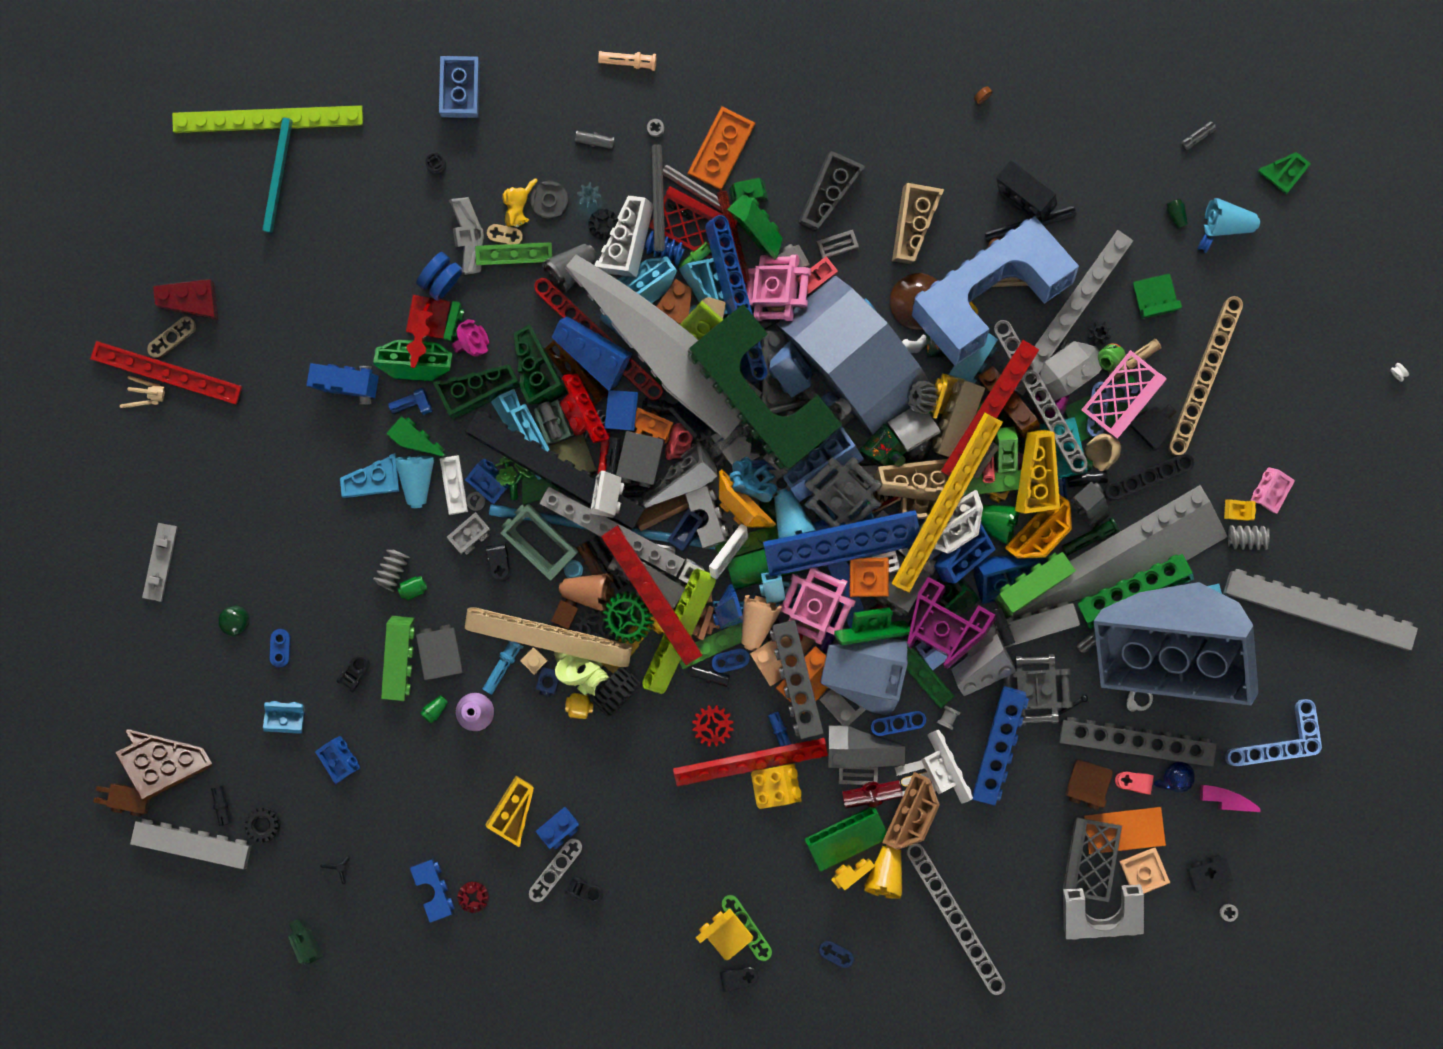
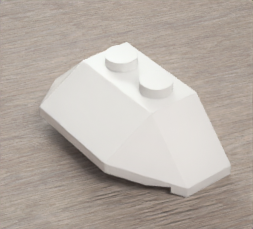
M977 490L969 493L959 501L934 549L949 554L979 535L983 505ZM924 523L919 526V531L921 530Z

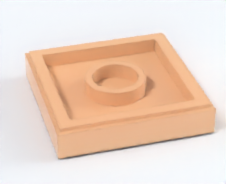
M1156 847L1119 861L1128 885L1141 884L1143 894L1170 883Z

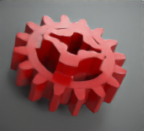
M708 705L707 711L701 708L702 714H695L698 720L692 721V723L696 724L692 731L698 732L695 737L702 738L700 743L708 741V746L712 742H714L715 746H718V741L724 744V737H731L728 731H733V728L729 727V724L733 723L731 720L728 721L730 713L725 715V708L719 711L718 705L714 709H711V706ZM714 713L720 714L724 720H717ZM707 714L708 720L705 724L700 725L701 719ZM711 716L714 720V723H718V727H716L715 729V735L713 734L712 729H708L707 725L710 724ZM726 727L723 735L718 737L720 728ZM702 731L709 732L712 739L705 737Z

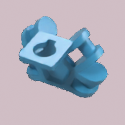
M744 457L741 461L733 463V472L729 475L730 481L734 482L732 487L735 492L752 496L762 502H769L777 491L776 485L769 482L776 476L774 473L771 474L769 472L767 464L759 469H755L752 467L751 459ZM762 474L765 479L760 482L757 476Z

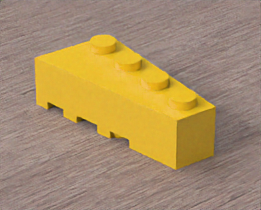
M1048 430L1027 432L1015 511L1026 514L1060 509L1055 432Z

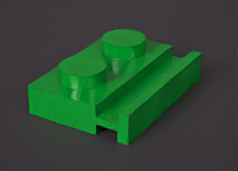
M452 302L443 337L446 342L454 343V339H458L457 327L459 320H463L465 310L462 309L463 306L459 302Z

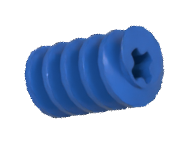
M653 230L649 234L644 250L647 248V255L654 251L655 258L661 254V258L668 257L671 263L675 260V266L680 264L686 247L682 248V242L675 246V239L668 243V236H666L665 250L662 252L655 251Z

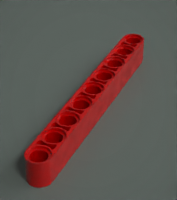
M540 278L535 282L534 288L537 295L561 318L566 317L568 310H575L576 316L571 319L580 324L584 322L589 323V329L615 343L549 280ZM543 283L549 286L546 292L538 290V287ZM554 297H561L562 303L560 305L552 304ZM630 358L629 362L632 364L630 370L624 371L623 376L646 398L659 401L663 395L662 387ZM639 374L646 377L645 382L642 384L635 382V377ZM653 387L658 388L660 391L656 397L649 395V390Z

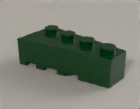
M510 364L487 369L483 372L470 373L466 376L449 378V380L433 382L452 420L494 400L503 393L520 387Z

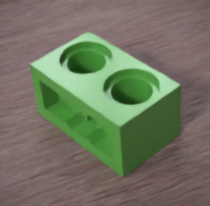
M1015 427L999 428L995 436V444L999 446L995 453L998 473L1018 472V437Z

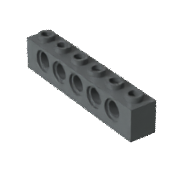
M792 620L772 625L773 630H770L772 642L776 641L778 649H774L777 661L781 660L782 668H779L781 679H785L787 686L784 687L786 698L791 699L792 705L788 706L790 715L795 717L797 723L793 725L795 735H800V739L823 734L796 622ZM783 637H789L792 640V645L789 648H784L781 645ZM788 656L796 658L797 663L795 666L789 667L786 664L785 660ZM794 674L801 677V683L798 686H794L790 682V678ZM799 693L806 696V702L802 705L797 704L795 701V696ZM803 712H807L811 716V720L807 724L800 721V715Z

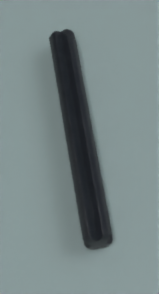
M1074 206L1051 212L1041 224L1046 226L1075 217L1077 215ZM1023 221L986 232V241L989 243L994 238H1004L1008 231L1017 229Z

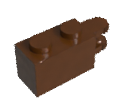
M116 783L111 784L110 788L96 786V791L109 794L107 800L99 797L94 798V803L111 807V811L123 813V810L130 811V815L141 817L142 814L148 813L151 798L142 802L134 787Z

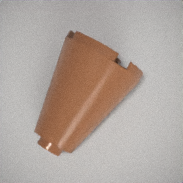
M611 574L566 578L559 585V593H561L563 598L604 612L607 608L606 604L611 603L610 598L614 597V588H611V582H614Z

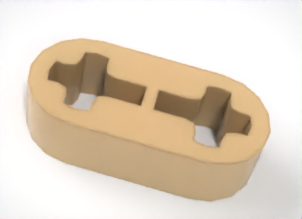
M493 224L487 229V236L492 242L521 244L523 241V235L517 228ZM498 229L499 233L504 235H497L496 238H493L491 231ZM516 232L519 239H516L515 242H512L510 237H506V235H513Z

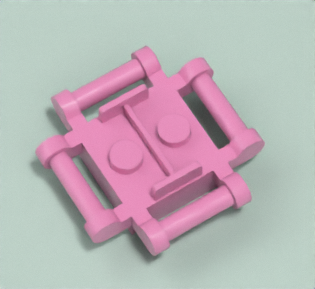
M761 255L759 266L746 269V291L750 306L754 308V317L758 322L768 319L793 321V307L806 308L808 306L806 297L811 269L806 267L797 268L800 261L799 255L777 257L775 260L768 257V255ZM797 275H801L799 299H796L798 288ZM763 307H785V312H763Z
M816 567L810 569L806 579L792 574L790 579L792 581L785 596L786 599L780 604L782 606L781 612L790 615L789 621L795 620L796 622V620H799L819 629V633H816L796 624L798 633L816 640V643L821 645L826 632L834 635V631L842 630L851 607L855 605V600L842 596L848 581L836 579L818 571ZM815 577L838 588L836 592H833L812 581ZM801 584L802 587L797 596L795 604L791 609L789 606L791 604V601L794 597L798 585ZM839 602L844 603L835 627L830 626Z

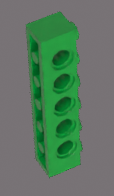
M1183 554L1179 556L1173 555L1162 564L1156 563L1145 572L1140 571L1128 580H1120L1115 584L1116 586L1109 589L1104 588L1097 595L1083 598L1078 603V606L1089 629L1094 627L1095 618L1102 610L1095 608L1097 604L1103 603L1105 604L1104 608L1119 602L1113 600L1116 595H1121V600H1124L1139 592L1183 585L1194 580L1193 572ZM1169 570L1175 571L1172 576H1167L1165 573ZM1150 579H1157L1155 584H1148ZM1133 587L1140 588L1136 593L1130 592Z

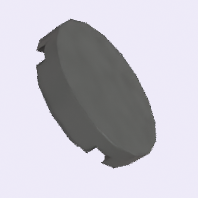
M554 181L540 183L533 189L530 197L534 212L545 219H555L561 216L568 206L566 190L562 185Z

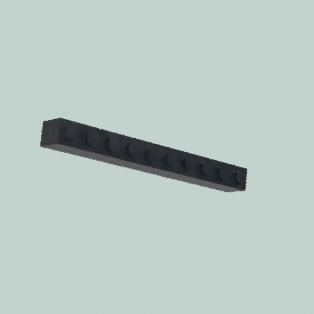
M476 412L465 434L591 507L596 481L591 478L592 474L583 469L579 471L574 468L575 464L568 460H560L558 458L559 455L551 450H548V452L541 448L542 445L538 442L526 440L525 435L521 432L509 430V426L504 422L492 420V416L487 412ZM622 492V495L619 494L617 501L620 502L619 513H615L613 518H609L632 530L644 508L641 507L642 504L639 501L625 498V494Z

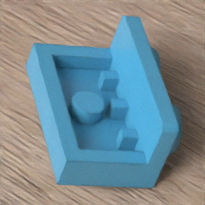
M278 701L264 703V732L302 733L305 715L302 704L297 702H290L288 704Z

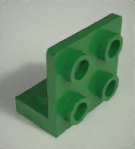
M1170 274L1133 282L1141 319L1179 311L1182 308L1181 301L1176 299Z

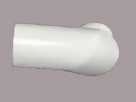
M923 334L917 341L905 339L902 342L910 353H919L926 346V336Z

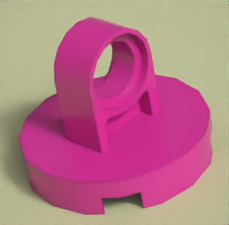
M467 319L459 324L457 328L459 340L451 344L455 353L465 350L474 357H479L488 351L489 339L484 328L481 325L477 326L474 324L475 321Z

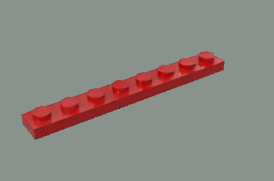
M1022 340L943 466L942 473L950 477L984 413L997 419L1039 352L1038 348Z
M98 341L95 343L90 358L103 364L237 405L242 391V386Z
M617 525L601 535L685 665L687 666L703 655L619 526Z
M825 738L673 768L676 785L682 786L828 756Z

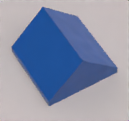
M608 391L605 429L612 432L634 431L638 399L637 392Z

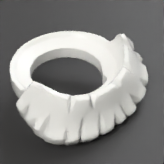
M1130 691L1127 699L1128 710L1131 712L1136 710L1144 711L1151 706L1153 701L1152 694L1147 693L1149 701L1145 706L1141 707L1134 700L1136 692Z

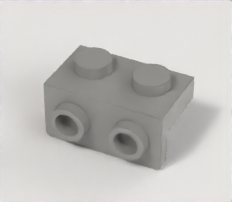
M475 512L450 533L447 538L461 555L463 553L467 555L475 548L474 544L478 540L483 542L490 535L488 532L491 529Z

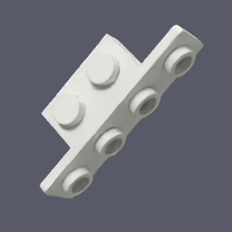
M940 730L929 733L928 737L935 752L921 759L937 793L940 794L953 787L961 803L972 800L971 790L963 779L962 771L958 768L954 755L945 742V737L941 734Z

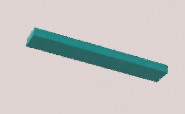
M282 118L263 224V231L273 233L293 123V120L290 118Z

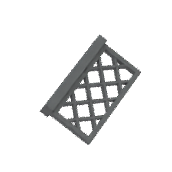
M1075 817L1062 894L1065 889H1076V885L1084 880L1089 887L1084 892L1085 898L1109 902L1122 829L1121 825ZM1087 824L1095 825L1099 832L1089 837L1086 833ZM1109 827L1117 829L1116 836L1110 841L1103 833ZM1101 834L1107 843L1098 849L1092 839ZM1090 842L1096 851L1086 857L1082 851L1083 846ZM1109 845L1113 850V854L1105 860L1100 851ZM1098 853L1104 862L1094 868L1089 858ZM1087 861L1093 870L1083 876L1079 868L1082 863ZM1106 864L1110 872L1107 877L1102 879L1096 870ZM1095 872L1100 882L1091 887L1085 878ZM1103 884L1107 889L1105 897L1097 896L1093 889Z

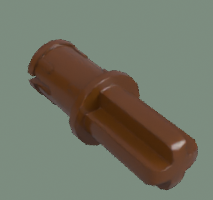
M587 541L582 543V546L581 544L577 546L576 549H578L584 560L583 564L587 565L591 574H604Z

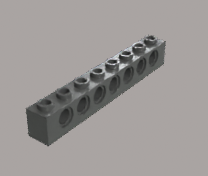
M1066 717V720H1061L1058 743L1211 767L1214 766L1217 745L1211 743L1212 739L1200 737V741L1192 740L1193 736L1181 735V738L1173 737L1174 733L1162 732V735L1154 734V730L1143 729V732L1135 731V727L1124 726L1123 729L1116 728V724L1111 723L1099 726L1097 721L1086 720L1085 723H1080L1078 718ZM1078 727H1082L1085 731L1082 738H1078L1075 735V730ZM1097 730H1101L1104 733L1101 741H1097L1094 737ZM1116 733H1120L1123 736L1120 744H1116L1113 740ZM1135 736H1139L1142 739V744L1139 747L1133 745L1132 741ZM1154 739H1158L1161 742V747L1158 750L1152 747ZM1173 742H1178L1180 745V750L1177 753L1171 750ZM1192 745H1197L1199 748V753L1196 756L1190 753Z

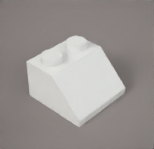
M606 471L599 472L596 476L590 514L613 518L615 513H619L620 502L617 501L619 494L622 495L624 483H621V477Z

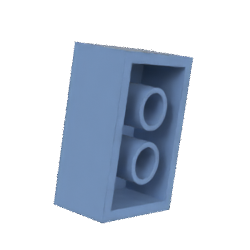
M440 56V116L449 118H479V57Z

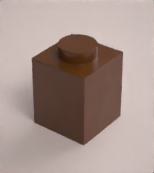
M566 599L565 602L561 600L551 621L570 629L579 611L576 608L577 603Z

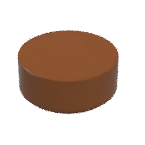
M986 86L974 96V100L981 104L992 95L993 91Z

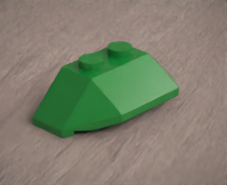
M395 340L382 347H376L373 364L394 379L433 381L451 368L452 352L447 351L436 342L424 341V346L427 350L425 354L419 357L415 368H411V355L407 350V345L412 342L411 340Z

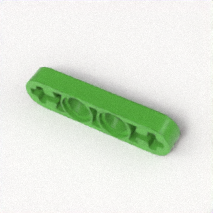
M733 895L725 896L722 900L724 911L726 912L728 909H731V907H725L727 904L726 900H735L734 907L736 910L739 907L742 909L736 912L735 915H745L747 922L744 926L748 931L754 930L758 934V938L747 945L758 960H768L772 955V949L738 898ZM761 939L763 940V943H760L762 948H768L766 957L758 955L760 950L757 946L755 949L752 947Z

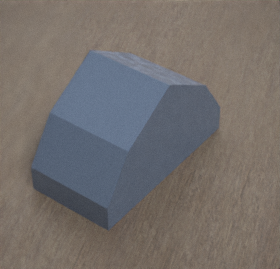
M833 275L806 298L808 300L806 308L795 307L793 309V321L781 319L776 324V328L779 332H783V336L788 342L791 341L812 370L831 392L839 399L844 398L849 402L854 418L871 437L883 424H886L891 429L887 422L911 408L908 405L910 400L907 397L910 396L909 390L912 389L913 384H916L918 381L929 382V380L891 326L853 288L836 275Z
M1200 582L1139 592L1103 608L1094 620L1101 688L1251 706L1259 693L1252 622L1239 602Z

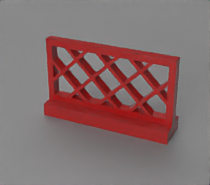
M669 186L664 197V216H666L669 226L664 228V230L670 229V233L665 231V236L672 240L675 239L678 243L682 242V245L693 251L697 250L700 246H692L689 237L699 234L703 245L704 241L701 233L706 232V229L700 231L697 220L702 218L711 220L718 215L725 216L729 222L731 232H733L738 223ZM668 198L674 201L677 206V210L669 213L666 212L665 208ZM678 204L684 206L685 208L680 209ZM689 209L692 211L694 219L684 222L681 211ZM678 212L681 223L671 226L668 215ZM695 213L701 215L702 217L696 218ZM654 218L649 225L652 229H654ZM695 221L698 232L688 235L685 224ZM682 225L685 236L677 238L674 236L672 228ZM708 255L706 258L711 259L713 256Z

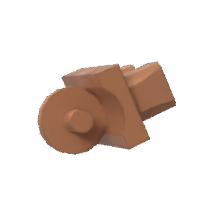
M705 605L698 624L692 633L693 637L704 640L706 633L712 634L713 628H720V625H715L712 615L715 607Z

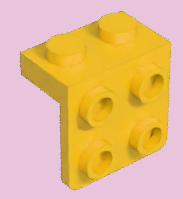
M942 373L941 379L937 378L935 389L938 390L936 395L939 398L936 399L937 405L934 406V410L930 411L932 412V418L937 419L938 413L943 414L955 382L962 378Z
M795 763L752 771V783L756 804L759 809L802 801Z
M728 909L724 914L721 911L712 918L714 922L711 925L708 923L703 925L699 929L701 933L695 937L699 943L707 938L725 960L731 959L753 940V935L731 909Z

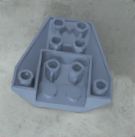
M886 638L849 645H828L820 683L872 713L891 716L899 702L907 668V641Z

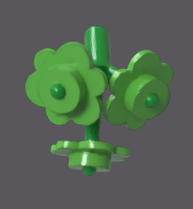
M503 456V458L499 459L500 463L496 464L495 467L505 465L506 469L503 468L499 471L500 474L496 476V481L500 482L502 486L508 484L510 486V499L517 500L518 482L523 475L530 478L534 474L515 463L514 466L519 472L517 476L514 468L509 466V463L513 461Z

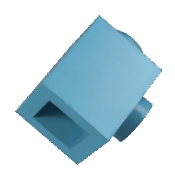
M769 572L761 574L763 584L759 586L761 596L766 597V602L777 603L785 600L781 574L771 577Z

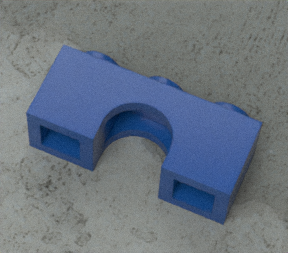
M432 859L411 867L410 870L416 886L426 883L430 884L435 890L433 900L423 904L429 922L452 915L455 906L452 899L447 897L446 891H448L445 880L440 878L439 873L442 871L438 861L435 862Z

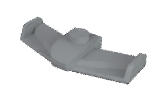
M469 197L450 199L449 202L460 227L453 228L455 246L464 247L463 272L461 276L481 273L482 265H476L475 246L483 245V228L479 224Z

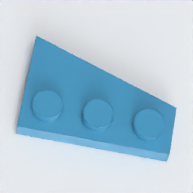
M396 453L389 455V457L381 461L378 460L366 468L356 470L341 477L342 498L399 492Z

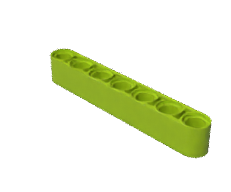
M698 568L692 572L675 609V613L690 636L716 583V579L711 577L709 572ZM665 633L642 683L644 689L663 694L667 690L681 659Z

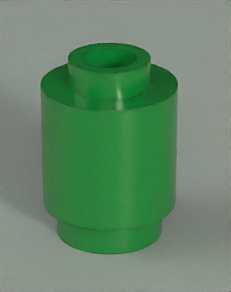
M415 576L399 583L400 588H397L401 598H406L407 601L424 594V591L428 590L422 576Z

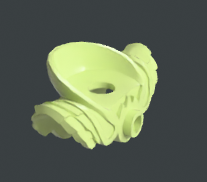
M554 652L557 662L555 669L557 679L566 685H573L575 687L579 685L577 689L585 696L588 693L595 696V689L598 683L609 679L608 674L601 669L603 664L600 662ZM581 665H586L584 672L578 674V668Z

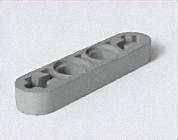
M570 839L565 843L530 888L529 897L532 901L540 902L545 899L581 853L582 843L578 839ZM576 842L579 850L577 852L573 851L570 856H573V859L570 860L562 852L565 850L567 853L570 850L569 843L574 844ZM559 857H564L567 860L565 868L557 866L556 860ZM551 872L555 875L553 883H547L544 880L546 873ZM541 880V882L545 886L549 887V889L546 890V888H544L541 891V894L543 896H538L537 898H535L533 896L535 894L533 892V889L538 890L541 887V884H538V882Z

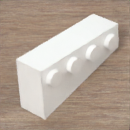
M627 197L618 216L619 220L615 228H612L607 244L602 248V255L599 261L597 260L595 263L596 267L608 274L637 278L653 211V204L643 197Z

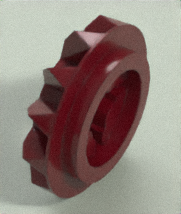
M478 882L464 884L457 896L461 908L470 913L483 910L489 899L487 889ZM476 890H478L476 898L480 901V903L478 901H473L472 903L468 904L470 897L466 894V892L468 894H473L474 892H476Z

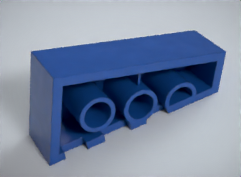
M568 316L558 322L552 338L608 391L618 386L632 356L631 352Z

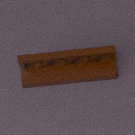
M555 340L545 348V351L563 376L574 373L579 374L586 391L595 398L592 402L594 406L608 397V390ZM555 345L560 350V356L556 355L552 349ZM565 362L571 365V371L566 369Z

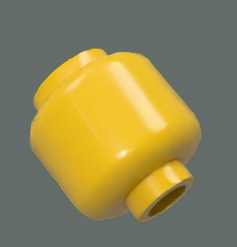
M572 693L570 697L566 698L565 712H568V716L571 718L586 719L588 713L593 712V702H590L589 695Z

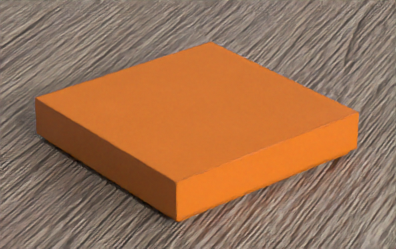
M888 557L850 560V597H889Z

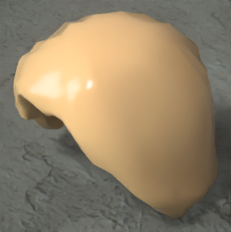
M1102 433L1086 444L1085 454L1087 458L1092 460L1093 466L1100 471L1108 470L1120 457L1121 445L1113 435Z

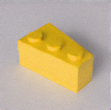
M515 776L485 824L486 827L520 847L534 787L518 776Z

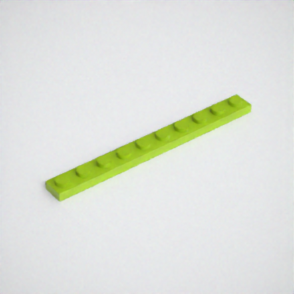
M363 106L172 113L174 133L281 129L283 117L293 120L292 128L363 126Z

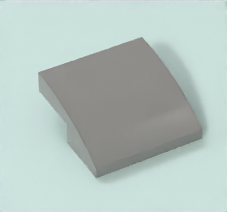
M911 408L887 422L907 452L940 433V429L929 413L919 414L912 411Z

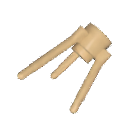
M133 376L127 377L135 382L150 386L148 389L128 387L127 390L146 393L147 398L151 400L121 404L120 408L150 404L158 405L159 402H163L165 387H162L161 384L152 383Z

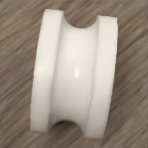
M1396 363V367H1392L1390 371L1396 379L1402 382L1404 377L1409 376V372L1403 365Z

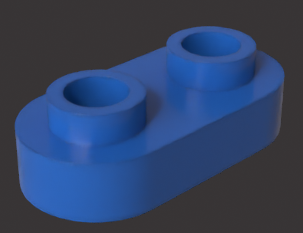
M284 629L275 630L270 637V662L275 667H285L290 661L291 637ZM278 635L283 636L282 642L277 641ZM278 654L282 655L281 661L276 660Z
M744 649L731 650L715 655L712 659V667L719 673L745 667L749 663L750 657ZM737 655H742L744 660L738 662L736 660ZM719 660L725 661V665L723 667L718 666Z

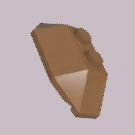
M916 772L913 773L882 843L899 850L924 841L940 806L929 778Z

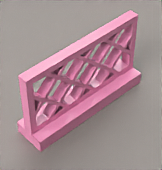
M1130 350L1082 408V411L1118 439L1167 378ZM1131 356L1137 360L1138 369L1127 370L1126 361ZM1149 370L1155 375L1150 381L1142 382L1141 371ZM1138 371L1139 382L1128 383L1127 372ZM1117 373H1125L1126 384L1114 385V376ZM1142 384H1147L1146 387L1142 390ZM1140 385L1141 393L1138 396L1129 397L1128 386ZM1126 386L1127 397L1116 398L1115 387ZM1113 388L1114 399L1102 400L1101 392L1103 389ZM1098 395H1099V396H1100V400L1094 401V400L1098 397ZM1130 399H1135L1130 405ZM1128 400L1127 410L1117 412L1116 401ZM1114 401L1115 412L1103 413L1102 402ZM1092 403H1100L1101 414H1092L1087 409ZM1115 415L1116 423L1112 428L1104 424V416ZM1097 416H1102V421Z

